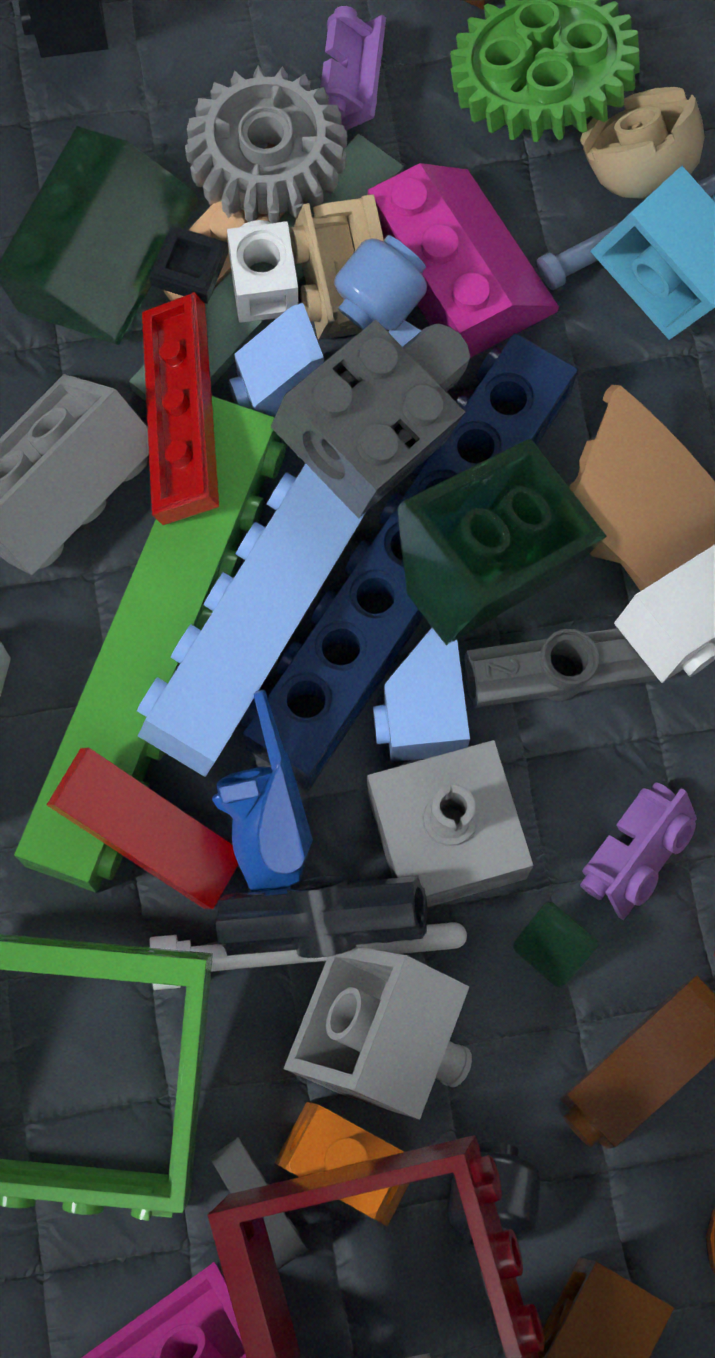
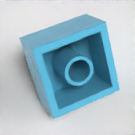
M683 166L678 168L590 251L668 340L715 308V194L710 197Z

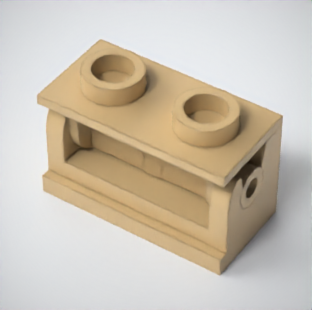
M374 194L365 195L358 199L330 202L313 207V217L310 204H303L294 227L289 228L294 263H302L306 285L301 287V303L305 306L310 322L314 321L318 340L359 334L362 329L338 310V307L345 299L338 293L334 285V279L363 241L371 238L384 241Z

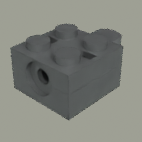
M374 320L284 395L271 428L359 519L447 441L466 413L450 397L447 391L460 380L467 368L470 359L468 345L461 334L451 327L434 324L423 329L402 347L377 320Z

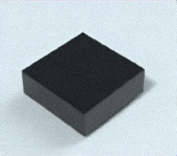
M170 225L149 276L151 286L181 296L195 292L204 303L208 304L228 255L227 242Z

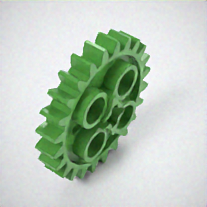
M505 0V7L501 9L487 3L484 5L486 20L470 17L467 20L469 33L457 34L458 49L452 50L450 53L454 92L458 93L460 108L470 109L471 121L474 123L487 118L488 132L494 133L504 125H507L511 140H515L524 129L531 130L533 142H539L544 130L552 129L557 139L561 140L564 138L565 126L573 125L582 133L587 132L586 118L592 116L597 120L605 122L608 120L607 105L621 108L624 106V91H634L635 74L640 73L638 31L632 30L631 16L629 14L619 16L618 3L616 1L601 6V0Z

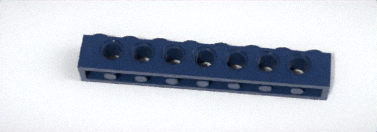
M514 333L502 351L493 348L483 361L476 377L481 383L471 398L461 395L457 399L456 403L466 413L447 441L412 471V475L416 476V479L405 495L396 491L391 496L379 518V523L383 525L382 529L372 544L363 540L357 546L345 568V572L350 575L338 594L329 590L321 599L311 618V622L316 625L304 644L294 641L287 649L276 670V673L281 678L269 696H267L285 753L286 751L288 752L296 781L309 789L312 787L571 396L577 368ZM498 402H510L516 405L520 412L513 415H504L497 412L492 406ZM466 449H478L483 451L489 459L483 463H470L464 460L460 453ZM444 496L453 500L457 508L447 513H440L432 510L426 502L431 498ZM402 545H414L420 548L425 556L417 562L406 563L397 559L393 551ZM369 594H380L388 598L392 606L383 613L372 614L363 610L358 603ZM347 644L352 646L359 655L350 664L335 665L329 662L324 654L333 645ZM305 694L314 695L324 703L321 712L310 718L296 716L290 711L289 706L295 698ZM254 699L241 721V725L246 728L243 732L245 746L248 751L270 764Z

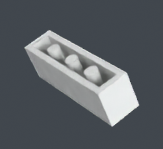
M715 545L637 593L614 622L661 683L681 670H684L691 677L715 660Z

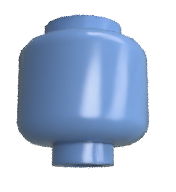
M390 235L384 241L374 238L366 239L360 244L334 279V285L338 293L345 299L338 307V310L362 330L374 320H377L386 330L397 329L427 291V284L422 275L426 265L414 252Z

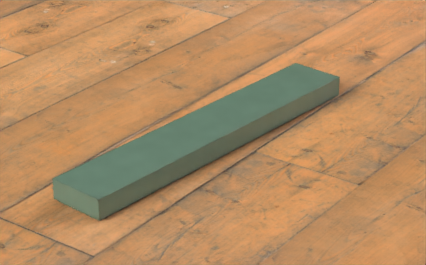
M358 133L347 147L344 148L346 152V166L343 169V173L338 174V185L334 193L323 192L322 204L358 199L368 195V189L404 171V166ZM310 206L311 213H312V217H313V216H314L313 207ZM287 211L280 217L279 222L288 221V227L290 228L294 227L296 219ZM259 262L250 267L251 270L256 272H268L275 268L274 265L266 262ZM302 263L295 264L298 292L301 290L302 285L306 284ZM231 271L213 290L208 304L205 303L211 387L236 361L235 353L265 329L273 320L266 319L239 323ZM144 364L130 379L129 383L131 390L146 401Z

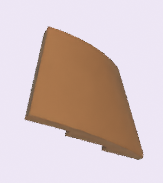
M611 385L605 391L602 399L608 403L596 438L595 440L587 441L579 460L580 469L578 476L570 484L560 513L592 557L621 563L636 586L642 591L715 545V481L686 447L641 402L622 386Z

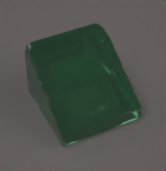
M546 902L517 937L513 944V949L553 985L562 987L599 945L593 936L553 902Z

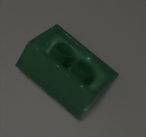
M76 126L0 259V284L18 312L119 345L151 288L149 276L170 225L180 228L184 227L198 201L196 192L130 142Z
M531 438L404 500L397 508L407 595L446 646L568 576L607 537Z

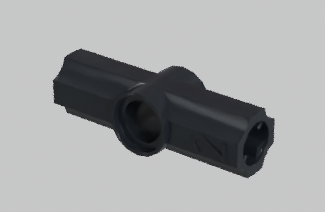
M334 875L301 880L287 886V889L226 894L218 900V915L215 923L219 944L224 947L227 956L296 950L297 955L300 957L321 958L345 953L355 948L358 944L422 939L427 933L428 907L425 888L421 886L418 876L347 883L346 877Z

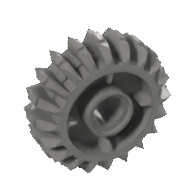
M258 65L253 78L245 80L234 70L231 78V87L228 88L214 82L210 91L211 99L198 98V104L195 107L196 117L189 118L187 125L188 144L185 145L187 161L191 164L192 179L197 187H203L204 197L208 200L209 205L222 201V210L228 218L242 209L245 213V220L248 222L256 220L259 214H267L271 223H278L280 213L288 211L291 216L297 219L303 204L309 203L311 207L321 205L323 203V192L334 193L338 185V174L343 173V169L346 166V152L344 148L347 147V131L344 130V125H341V113L338 110V105L329 104V96L326 94L324 87L310 91V81H308L306 74L291 82L288 81V74L283 66L275 77H265V73ZM266 143L276 145L275 147L269 149L257 147L261 144Z

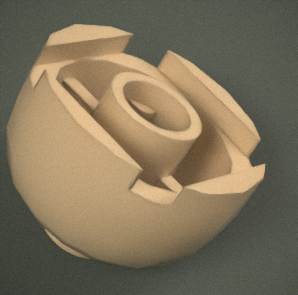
M678 87L654 88L624 98V111L615 114L610 119L608 118L605 122L593 118L587 124V132L582 133L581 144L599 182L611 193L629 199H646L681 166L691 175L700 162L705 138L703 121L696 98L691 95L690 99L687 100L684 89Z

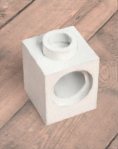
M254 220L243 224L239 228L227 229L229 260L239 323L278 318L291 306L297 305L298 283L288 221L271 223L266 220ZM259 262H266L275 266L274 269L268 272H256L250 269L252 265Z

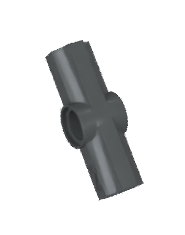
M618 628L583 633L576 629H563L554 632L548 639L467 650L464 655L465 681L468 696L471 698L474 708L539 698L565 701L573 698L578 692L659 680ZM563 655L569 658L576 667L577 675L570 677L558 673L553 668L551 656Z

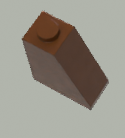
M698 975L681 985L560 1098L570 1109L563 1116V1119L586 1145L592 1147L599 1141L606 1150L618 1146L715 1058V993Z

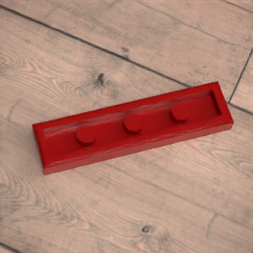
M195 292L142 312L152 516L162 525L219 507L205 303Z

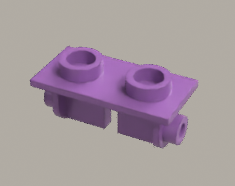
M349 6L337 7L334 14L330 15L327 20L328 32L325 52L333 58L323 63L320 88H325L326 94L329 96V104L338 105V110L341 113V125H344V130L373 119L375 116L386 17L384 15H380L365 23L357 17L356 10Z
M657 782L653 784L650 790L643 788L617 823L618 829L634 840L627 846L608 835L582 870L586 877L580 886L598 900H602L606 894L620 919L624 920L635 905L640 906L649 899L657 885L658 872L672 853H680L690 842L695 831L697 817L687 792L680 789L675 796L670 789Z

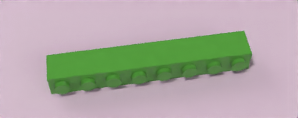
M213 396L212 408L219 507L166 525H162L157 519L155 520L14 854L29 869L95 893L98 892L103 878L110 881L114 878L123 855L46 804L80 748L89 747L149 788V783L143 781L152 758L160 761L165 753L138 737L147 717L137 712V709L155 679L158 677L169 683L180 663L170 657L189 625L192 624L202 630L213 611L203 604L221 574L224 572L234 578L239 571L242 558L236 555L237 548L244 531L248 532L255 521L259 523L264 507V498L259 497L266 477L272 479L277 477L286 452V444L280 442V436L271 428L275 417Z

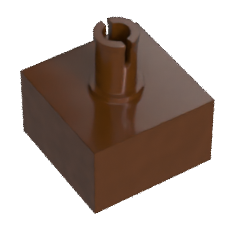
M578 1258L542 1327L544 1350L537 1352L538 1357L652 1358L650 1355L674 1307L597 1261Z

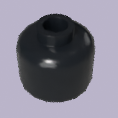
M502 1142L481 1143L479 1148L482 1157L492 1156L501 1182L502 1198L500 1201H496L495 1205L502 1230L512 1229L519 1243L520 1240L532 1235L537 1228L540 1194L539 1172L533 1164L518 1157L519 1149L517 1147ZM452 1172L448 1219L453 1229L463 1234V1243L475 1248L454 1172Z

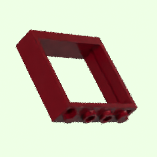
M476 1135L228 1194L208 1213L209 1223L246 1358H302L263 1217L454 1172L506 1358H539L537 1352L544 1350V1337L540 1318L533 1303L523 1304L516 1277L523 1274L520 1247L512 1229L502 1230L495 1202L500 1201L502 1198L498 1170L491 1155L482 1157Z

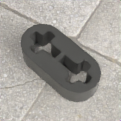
M239 1136L209 1155L231 1194L269 1185ZM286 1212L263 1217L278 1270L308 1250Z

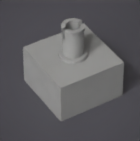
M494 740L367 775V795L391 877L418 876L421 886L425 888L427 907L527 879L534 865Z
M356 946L345 953L329 956L283 1069L343 1096L420 1120L435 1079L446 1086L456 1087L465 1080L470 1071L472 1054L469 1048L450 1041L469 986L403 954Z

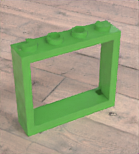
M0 934V970L186 986L169 1175L0 1159V1206L28 1208L35 1206L36 1200L63 1202L62 1209L64 1211L81 1215L102 1213L104 1206L131 1208L132 1217L149 1221L151 1216L172 1218V1212H184L191 1197L213 953Z

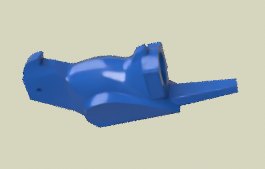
M265 690L256 691L253 695L271 767L262 766L229 774L217 782L218 793L213 795L212 798L218 809L230 814L232 817L233 851L250 892L287 889V886L301 881L309 849L313 842L287 751L285 753Z

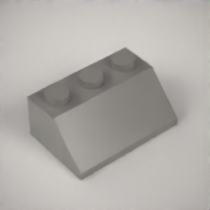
M63 374L0 438V557L7 563L30 575H33L38 569L52 564L64 549L63 543L81 525H85L97 518L104 510L106 499L122 482L137 476L147 465V456L149 455L148 427L116 389Z

